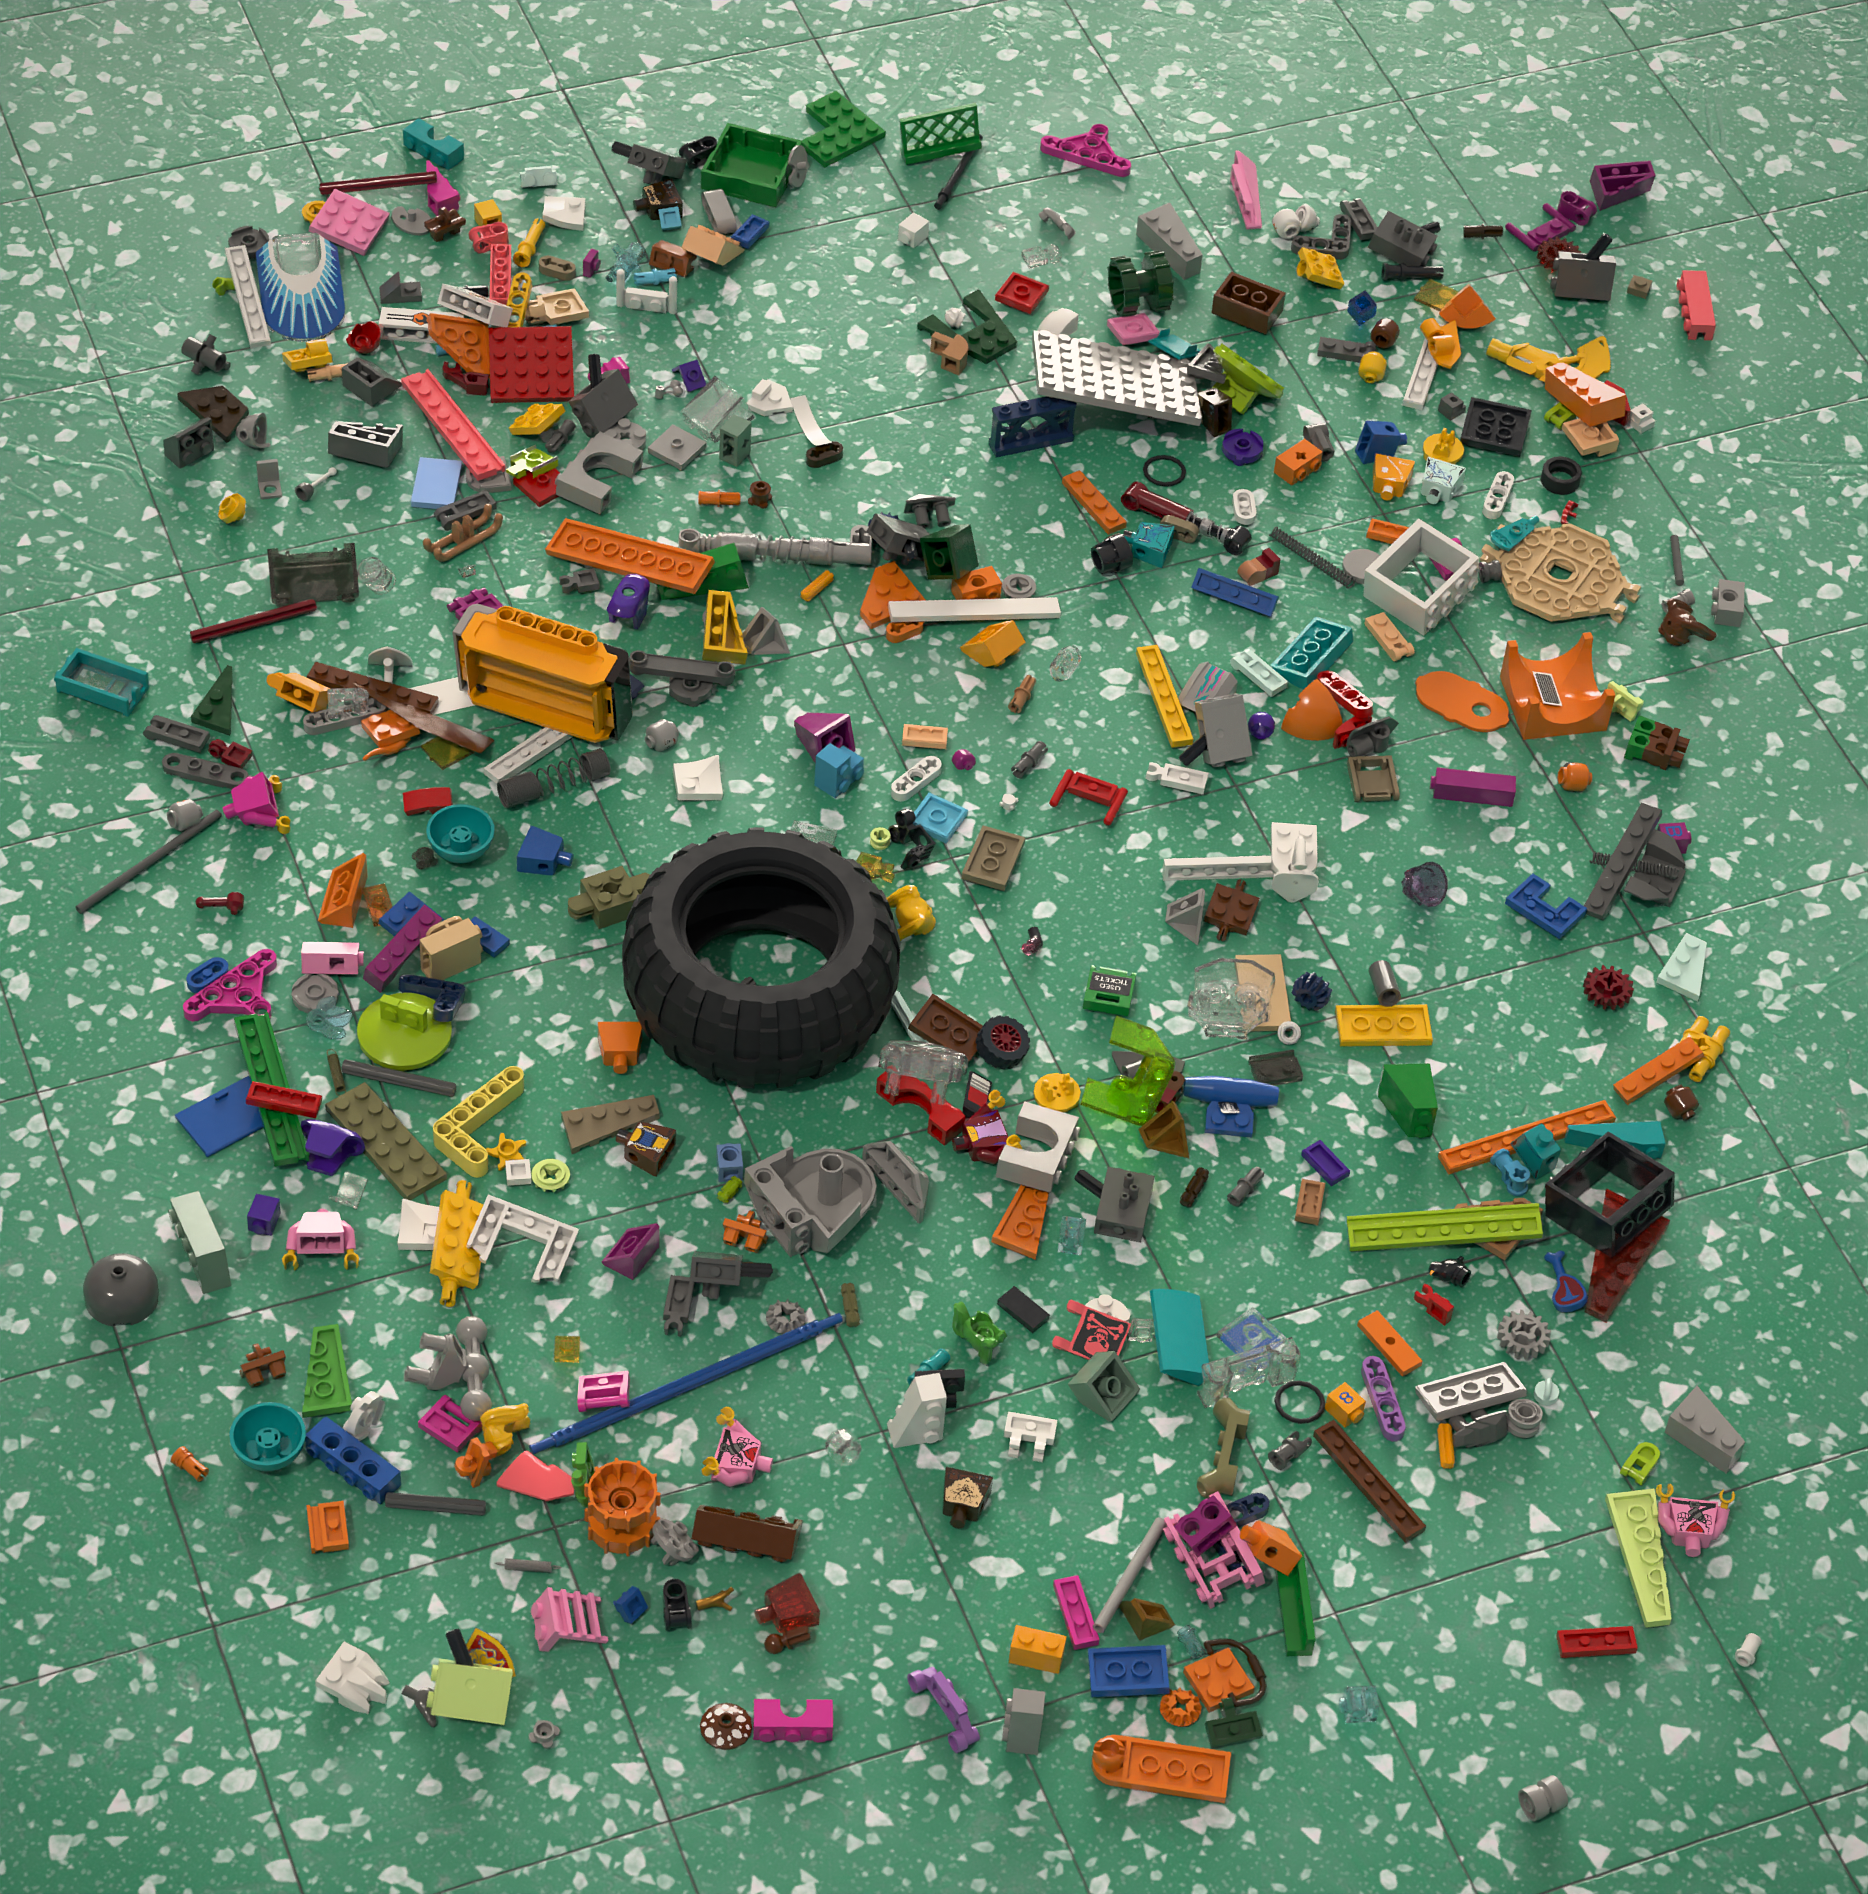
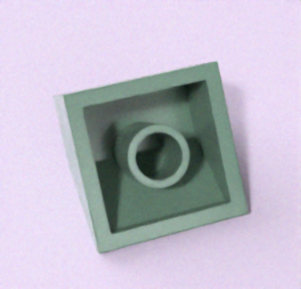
M1115 1351L1096 1352L1068 1383V1386L1082 1405L1107 1421H1113L1140 1390Z

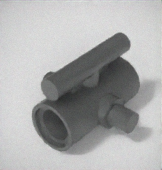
M209 334L207 340L203 342L193 337H189L184 341L181 351L183 355L194 360V366L191 370L193 373L199 375L201 369L205 366L215 372H219L222 368L225 370L230 368L231 364L226 361V355L214 349V342L217 337Z

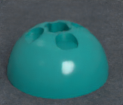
M456 804L440 809L429 819L426 828L427 838L432 849L441 858L452 863H469L480 858L491 846L495 831L494 823L485 811L466 804Z
M275 1402L259 1403L246 1408L235 1418L230 1429V1443L239 1460L252 1469L266 1472L280 1470L291 1464L302 1451L306 1438V1428L301 1416L289 1406Z

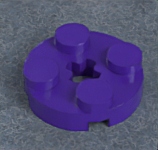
M1234 429L1227 432L1222 442L1223 454L1237 466H1243L1245 463H1252L1260 459L1263 454V439L1256 432L1251 430L1250 433L1243 432L1244 429Z

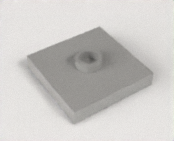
M672 425L648 447V453L682 471L706 448L707 442Z

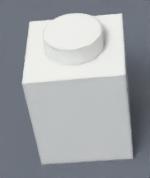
M914 212L899 224L898 240L912 248H915L928 237L929 221Z

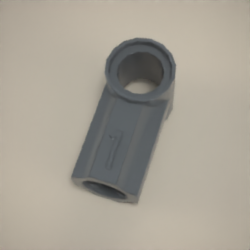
M1326 423L1304 426V439L1323 452L1321 462L1328 461L1333 457L1335 451L1329 440V431Z

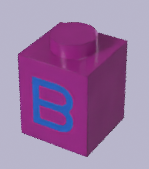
M1685 822L1659 824L1657 830L1673 837L1681 854H1686L1688 844H1691L1692 838L1691 832L1687 831Z

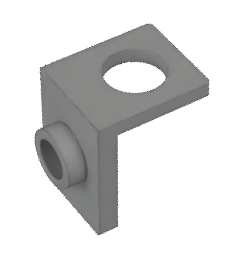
M278 459L256 461L261 499L282 497ZM267 487H274L276 488V491L273 493H266L264 489Z

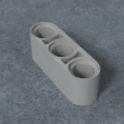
M717 189L702 192V204L713 230L722 235L735 233L737 231L736 219L723 190Z

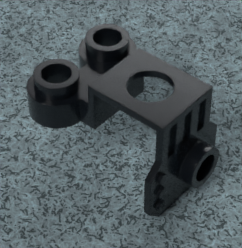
M910 809L897 811L895 814L897 824L891 825L888 828L890 839L894 843L901 842L903 845L913 841L917 846L907 852L900 866L903 870L907 868L912 869L920 861L929 858L936 844L920 824L916 826L913 824L916 817ZM921 835L927 840V845L925 846L920 842Z

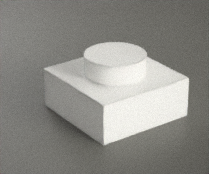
M529 1159L505 1161L507 1186L531 1184Z

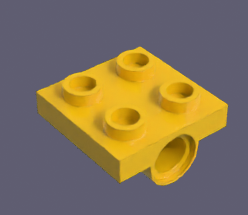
M1303 247L1299 250L1300 262L1296 271L1298 276L1337 289L1343 287L1345 283L1336 259L1332 255H1326L1314 249Z
M326 339L306 342V348L282 352L283 361L295 372L305 371L307 367L312 366L322 368L326 367L325 365L328 363H333Z
M533 404L524 415L514 420L515 423L509 427L512 435L541 434L543 431L546 432L560 420V416L566 411L562 404Z

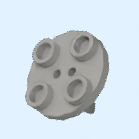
M660 1518L653 1526L654 1537L651 1539L653 1545L659 1543L667 1552L662 1559L664 1565L670 1563L673 1566L679 1560L683 1562L690 1561L699 1549L688 1536L687 1527L680 1521L674 1523Z

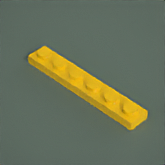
M1158 645L1137 647V658L1171 748L1192 745L1193 736Z

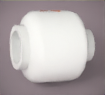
M1283 209L1273 217V227L1281 238L1290 239L1299 233L1301 222L1293 210Z

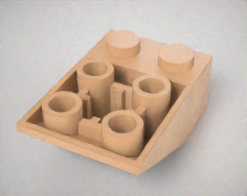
M699 224L697 228L690 225L681 247L722 266L745 250L739 247L740 242Z

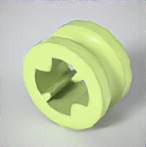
M881 827L873 829L870 834V845L877 850L888 848L890 845V832Z

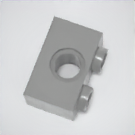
M1719 579L1718 586L1713 587L1712 600H1715V602L1712 604L1711 615H1715L1714 624L1740 627L1744 613L1745 582Z

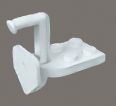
M1272 822L1271 865L1276 873L1273 876L1272 889L1288 902L1294 903L1317 891L1319 879L1314 874L1317 866V825Z

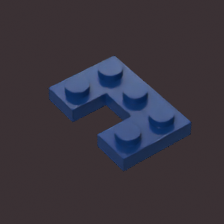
M1532 873L1506 898L1505 904L1558 939H1561L1586 915L1587 908L1571 897H1568L1557 909L1550 906L1541 898L1549 892L1551 885Z

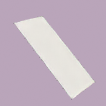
M458 677L410 688L438 696L439 703L432 713L433 715L475 705L472 704L468 693L459 690Z

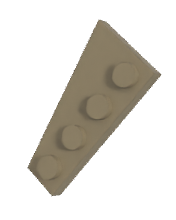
M650 1095L561 1112V1118L571 1153L574 1154L579 1152L580 1148L589 1145L592 1147L599 1144V1140L606 1137H616L620 1129L626 1130L630 1128L633 1130L639 1122L650 1123L660 1119V1113L655 1096Z

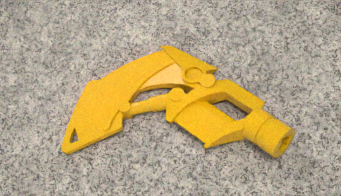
M1600 336L1577 348L1578 354L1571 357L1558 358L1556 354L1547 353L1529 345L1530 343L1510 346L1494 338L1491 340L1486 352L1487 356L1527 374L1534 375L1543 382H1545L1546 368L1557 363L1569 365L1577 362L1579 366L1574 368L1594 379L1610 371V353L1604 336ZM1520 356L1532 361L1533 363L1529 364L1515 357Z

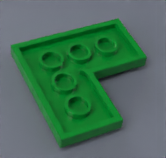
M838 91L829 93L806 105V112L823 125L825 129L803 139L802 146L805 148L806 153L824 168L885 138L886 131Z

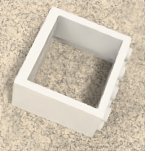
M1418 519L1365 569L1363 597L1424 636L1431 628L1434 629L1437 626L1438 621L1442 617L1448 616L1451 609L1456 604H1460L1469 591L1474 590V586L1478 583L1479 557ZM1420 552L1454 573L1425 602L1391 581Z

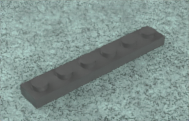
M1644 803L1640 804L1584 904V907L1587 908V915L1604 921L1663 815L1662 809Z

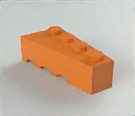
M1557 363L1546 368L1545 390L1589 427L1625 416L1626 394L1565 363Z

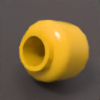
M1369 352L1363 355L1358 370L1359 376L1367 383H1375L1382 380L1387 366L1386 359L1378 352Z

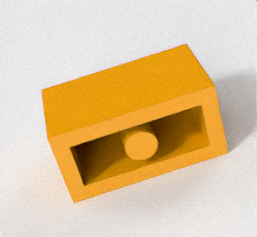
M1016 1625L1008 1663L1059 1674L1067 1636Z

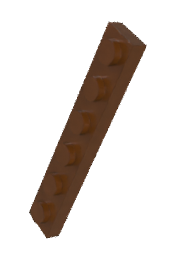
M319 662L314 663L307 675L308 679L330 689L364 699L373 698L353 685V683H357L376 691L378 695L405 706L411 705L431 714L439 703L438 696Z
M1335 1420L1314 1430L1313 1437L1405 1543L1425 1532L1426 1525Z

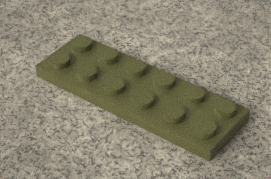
M366 1082L325 1104L326 1111L340 1127L356 1132L363 1139L365 1144L363 1153L404 1199L412 1200L447 1180V1173Z

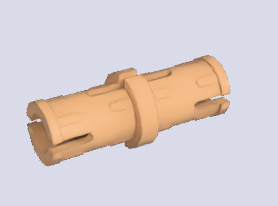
M326 364V367L308 368L309 382L323 379L330 381L332 378L342 377V367L346 364L333 366Z

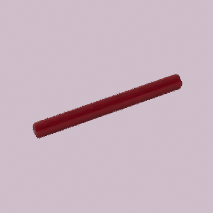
M435 171L325 182L320 183L319 190L321 195L331 194L334 189L346 193L432 184L437 182V174Z
M310 599L193 630L190 632V638L193 643H198L307 614L317 610L316 602Z

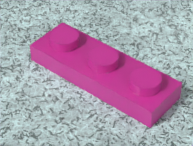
M1079 1576L1054 1580L1053 1587L1073 1649L1077 1650L1099 1645L1100 1639L1098 1633L1093 1629L1094 1621Z

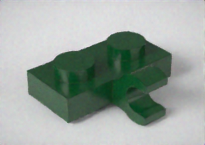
M1232 1697L1221 1699V1702H1219L1220 1712L1224 1718L1205 1722L1211 1749L1255 1740L1263 1736L1257 1712L1251 1711L1236 1715Z

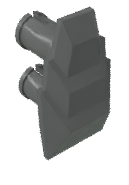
M918 494L906 500L904 513H915L917 525L926 529L930 527L927 512L935 510L938 526L945 527L951 524L948 507L955 504L956 498Z
M1483 1408L1472 1411L1470 1415L1473 1422L1467 1423L1461 1415L1451 1417L1449 1420L1451 1428L1456 1431L1453 1434L1454 1447H1480L1495 1442L1507 1435L1506 1410L1487 1414Z

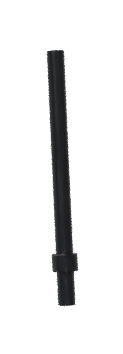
M979 134V138L982 141L983 137ZM976 150L965 152L946 186L938 193V199L934 204L936 209L940 210L943 204L949 200L952 195V189Z

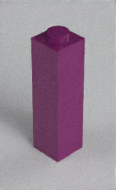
M1437 767L1435 776L1430 778V789H1433L1434 799L1513 807L1516 793V776Z

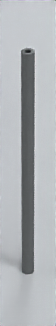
M216 809L201 819L200 823L188 828L76 905L77 912L81 914L218 820L221 817V813Z

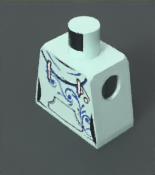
M1428 457L1421 494L1427 496L1426 500L1431 504H1436L1439 500L1449 502L1462 486L1466 468Z

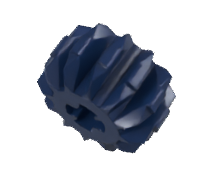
M1306 972L1296 979L1291 993L1295 996L1294 1001L1301 1003V1007H1307L1308 1011L1312 1009L1318 1011L1330 1001L1332 989L1328 987L1329 982L1323 980V976L1318 977L1315 972L1312 974Z

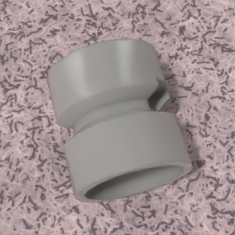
M1554 1775L1538 1781L1537 1785H1529L1518 1792L1521 1808L1531 1821L1542 1819L1549 1814V1811L1554 1813L1568 1805L1565 1788Z

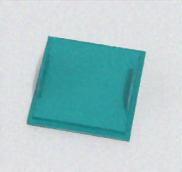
M1170 328L1161 330L1157 338L1148 341L1179 360L1195 357L1201 351L1197 348V344L1191 345L1174 334L1169 335Z

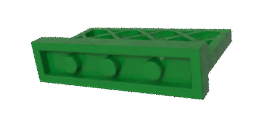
M976 102L900 119L902 147L900 148L906 165L982 149L979 138ZM972 110L973 114L968 119L962 117L966 111ZM947 115H953L954 118L949 123L943 121ZM934 119L935 122L930 128L924 125L927 120ZM958 120H961L964 124L959 130L953 127ZM914 123L916 126L910 132L905 129V124ZM939 124H942L945 128L940 134L934 131ZM968 126L974 128V132L963 133ZM923 128L926 130L921 138L916 136V132ZM949 130L955 132L951 137H944ZM930 134L936 136L933 141H925ZM911 138L917 140L916 144L907 146Z

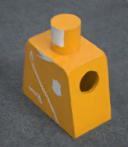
M1376 454L1373 467V491L1381 493V498L1387 501L1391 500L1393 496L1402 497L1412 479L1415 461Z

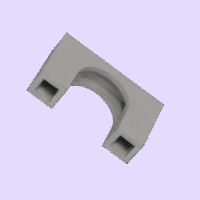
M599 431L594 438L589 440L587 446L578 452L574 461L568 463L565 471L562 474H558L555 480V485H557L556 495L601 514L611 502L612 487L590 477L586 472L594 468H608L632 478L642 467L643 451Z
M1024 1102L1018 1115L1015 1134L1042 1141L1052 1149L1037 1153L1005 1145L998 1160L996 1177L1051 1193L1054 1184L1058 1185L1062 1175L1060 1170H1065L1068 1162L1067 1155L1071 1156L1075 1144L1073 1140L1078 1141L1081 1128L1077 1127L1079 1117Z

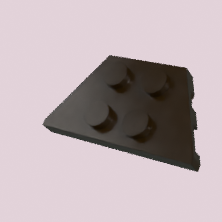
M224 386L177 393L178 400L200 420L207 417L211 418L212 430L226 443L231 440V434L234 430H237L241 420L249 415L248 407Z

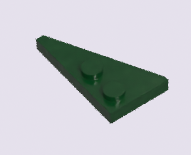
M226 666L191 715L192 723L229 736L231 734L232 666Z

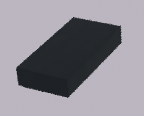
M1015 1286L997 1300L998 1306L1031 1333H1034L1049 1320L1050 1314Z

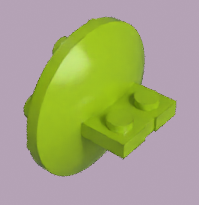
M1221 343L1220 346L1215 347L1213 352L1224 369L1222 374H1226L1224 384L1216 382L1212 388H1217L1231 397L1232 407L1244 414L1258 394L1277 399L1282 397L1284 387L1224 344Z
M416 993L383 994L380 999L370 1004L362 1013L357 1026L358 1043L363 1053L375 1064L398 1071L418 1069L437 1061L447 1050L452 1037L451 1021L440 1022L433 1019V1006L436 1001L427 996Z

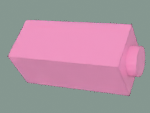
M303 942L301 952L302 974H358L359 966L364 964V952H359V943Z

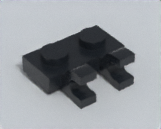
M964 1369L915 1371L914 1378L940 1373L947 1397L946 1408H956V1392L964 1391Z

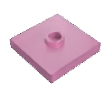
M1145 313L1107 319V326L1122 345L1146 342L1157 338L1160 333Z

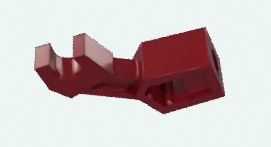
M444 362L442 375L445 379H449L465 389L466 394L487 396L489 387L488 374L475 372L462 374L458 363H456L454 368H449V362Z

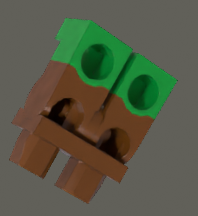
M1639 715L1624 758L1631 761L1633 757L1648 761L1653 766H1660V769L1663 770L1667 769L1668 764L1680 768L1685 754L1674 750L1686 753L1690 739L1679 736L1681 729L1674 727L1673 730L1665 724Z

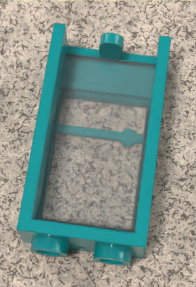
M76 648L72 655L67 657L61 670H58L54 676L57 693L63 692L116 710L127 717L149 689L148 672Z

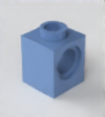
M741 1143L717 1145L718 1181L727 1182L731 1180L732 1176H736L743 1181Z

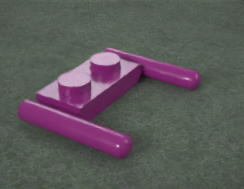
M1545 203L1542 209L1554 219L1529 231L1527 235L1510 222L1505 225L1506 230L1534 252L1576 229L1575 224L1548 203Z

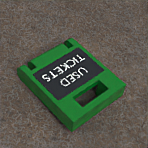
M1091 965L1083 1009L1128 1016L1137 973L1132 972L1131 976H1127L1128 971L1100 967V970L1097 971L1096 966ZM1096 997L1119 1000V1003L1098 1000Z

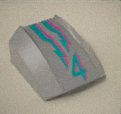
M1204 662L1195 669L1180 693L1178 700L1180 705L1196 712L1194 702L1236 693L1238 681L1231 672H1226L1209 664V662Z

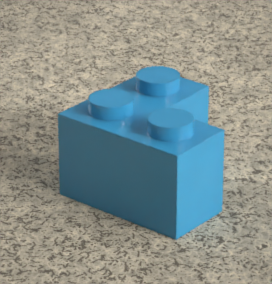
M829 743L816 755L814 786L836 798L842 792H846L855 780H859L864 773V758L845 746L837 748Z

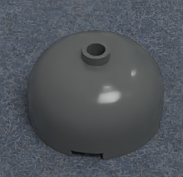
M127 1253L112 1254L98 1260L89 1269L84 1279L83 1295L86 1309L95 1320L108 1326L114 1327V1324L126 1323L134 1325L143 1321L155 1310L158 1304L159 1287L154 1270L142 1258Z

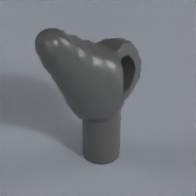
M405 1685L401 1694L414 1700L416 1708L426 1719L427 1723L431 1727H435L436 1715H431V1707H426L428 1692H434V1690L426 1687L418 1691Z

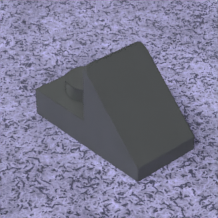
M399 271L379 287L381 304L422 302L420 282L400 283Z

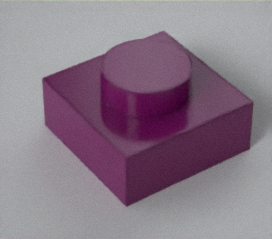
M591 248L584 258L583 276L591 278L593 273L598 271L601 263L599 250Z

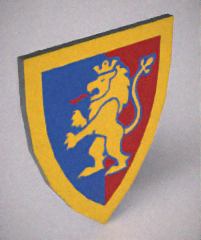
M475 1627L466 1643L473 1663L509 1668L513 1671L512 1677H515L513 1661L505 1647L496 1638Z

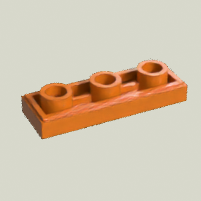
M1378 1310L1358 1321L1357 1326L1402 1377L1422 1366L1423 1361Z

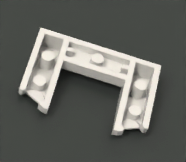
M488 1194L466 1247L468 1249L472 1247L480 1255L479 1260L486 1264L501 1228L546 1244L531 1282L538 1283L540 1279L554 1278V1281L558 1282L579 1229Z

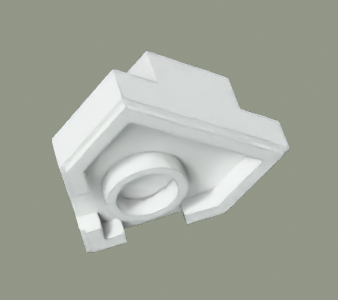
M762 379L753 389L752 398L746 404V409L762 416H770L772 413L781 411L784 413L793 412V406L786 387L768 379L767 381Z

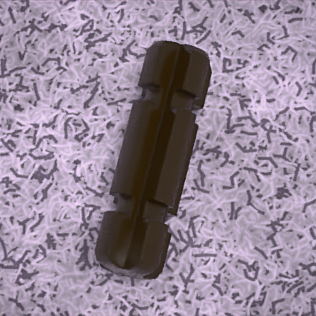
M1197 1168L1194 1173L1195 1176L1192 1177L1185 1189L1186 1191L1180 1197L1181 1205H1185L1187 1208L1192 1206L1194 1199L1197 1198L1204 1186L1203 1183L1209 1177L1207 1169Z

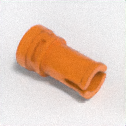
M184 1446L178 1448L171 1457V1463L178 1466L181 1470L187 1471L198 1482L203 1480L201 1474L206 1477L209 1473V1469L197 1461L194 1455Z

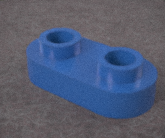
M214 957L189 972L186 977L187 988L193 993H198L229 972L227 961L220 957Z

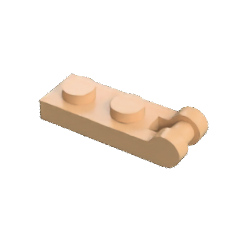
M1384 612L1365 618V626L1393 661L1400 660L1402 656L1409 657L1414 655L1413 645L1405 640Z

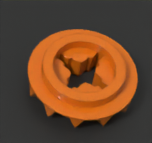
M1179 1687L1174 1691L1170 1689L1169 1694L1162 1696L1160 1702L1161 1715L1172 1725H1191L1198 1720L1201 1714L1202 1705H1200L1199 1696L1193 1695L1191 1690L1185 1691ZM1177 1702L1186 1704L1185 1710H1182V1708L1176 1709Z

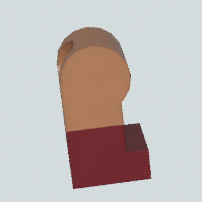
M1270 548L1262 551V555L1243 562L1238 568L1237 573L1252 586L1277 575L1281 559Z

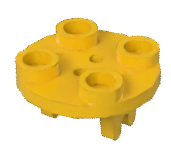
M1443 428L1440 434H1433L1424 441V459L1427 461V458L1431 457L1455 465L1463 457V444L1455 437V431L1452 430L1448 434L1447 429Z
M1052 1073L1041 1077L1036 1082L1033 1094L1039 1106L1059 1112H1067L1078 1106L1081 1091L1079 1085L1070 1077L1069 1073Z

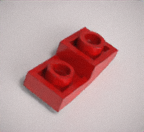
M1372 716L1368 718L1353 717L1344 722L1335 731L1333 748L1347 747L1346 744L1350 733L1356 728L1371 723Z
M433 787L404 792V812L407 816L427 810L431 814H435L440 809L453 805L451 788Z

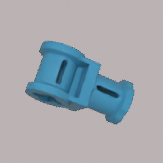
M1503 1148L1495 1152L1490 1162L1501 1171V1179L1506 1184L1507 1191L1513 1196L1525 1195L1528 1191L1529 1169L1522 1166L1518 1160L1513 1161L1507 1149Z

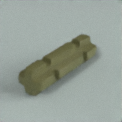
M844 1283L841 1286L846 1323L849 1327H857L860 1324L855 1287L853 1283Z

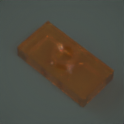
M385 883L362 888L374 927L380 926L378 924L379 919L393 907Z

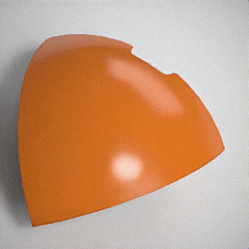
M1470 284L1460 290L1439 312V315L1449 323L1455 320L1456 325L1461 328L1482 327L1496 319Z
M1316 679L1298 695L1300 700L1296 703V706L1288 709L1282 722L1281 729L1300 739L1319 741L1334 738L1335 731L1343 724L1340 710L1333 696Z

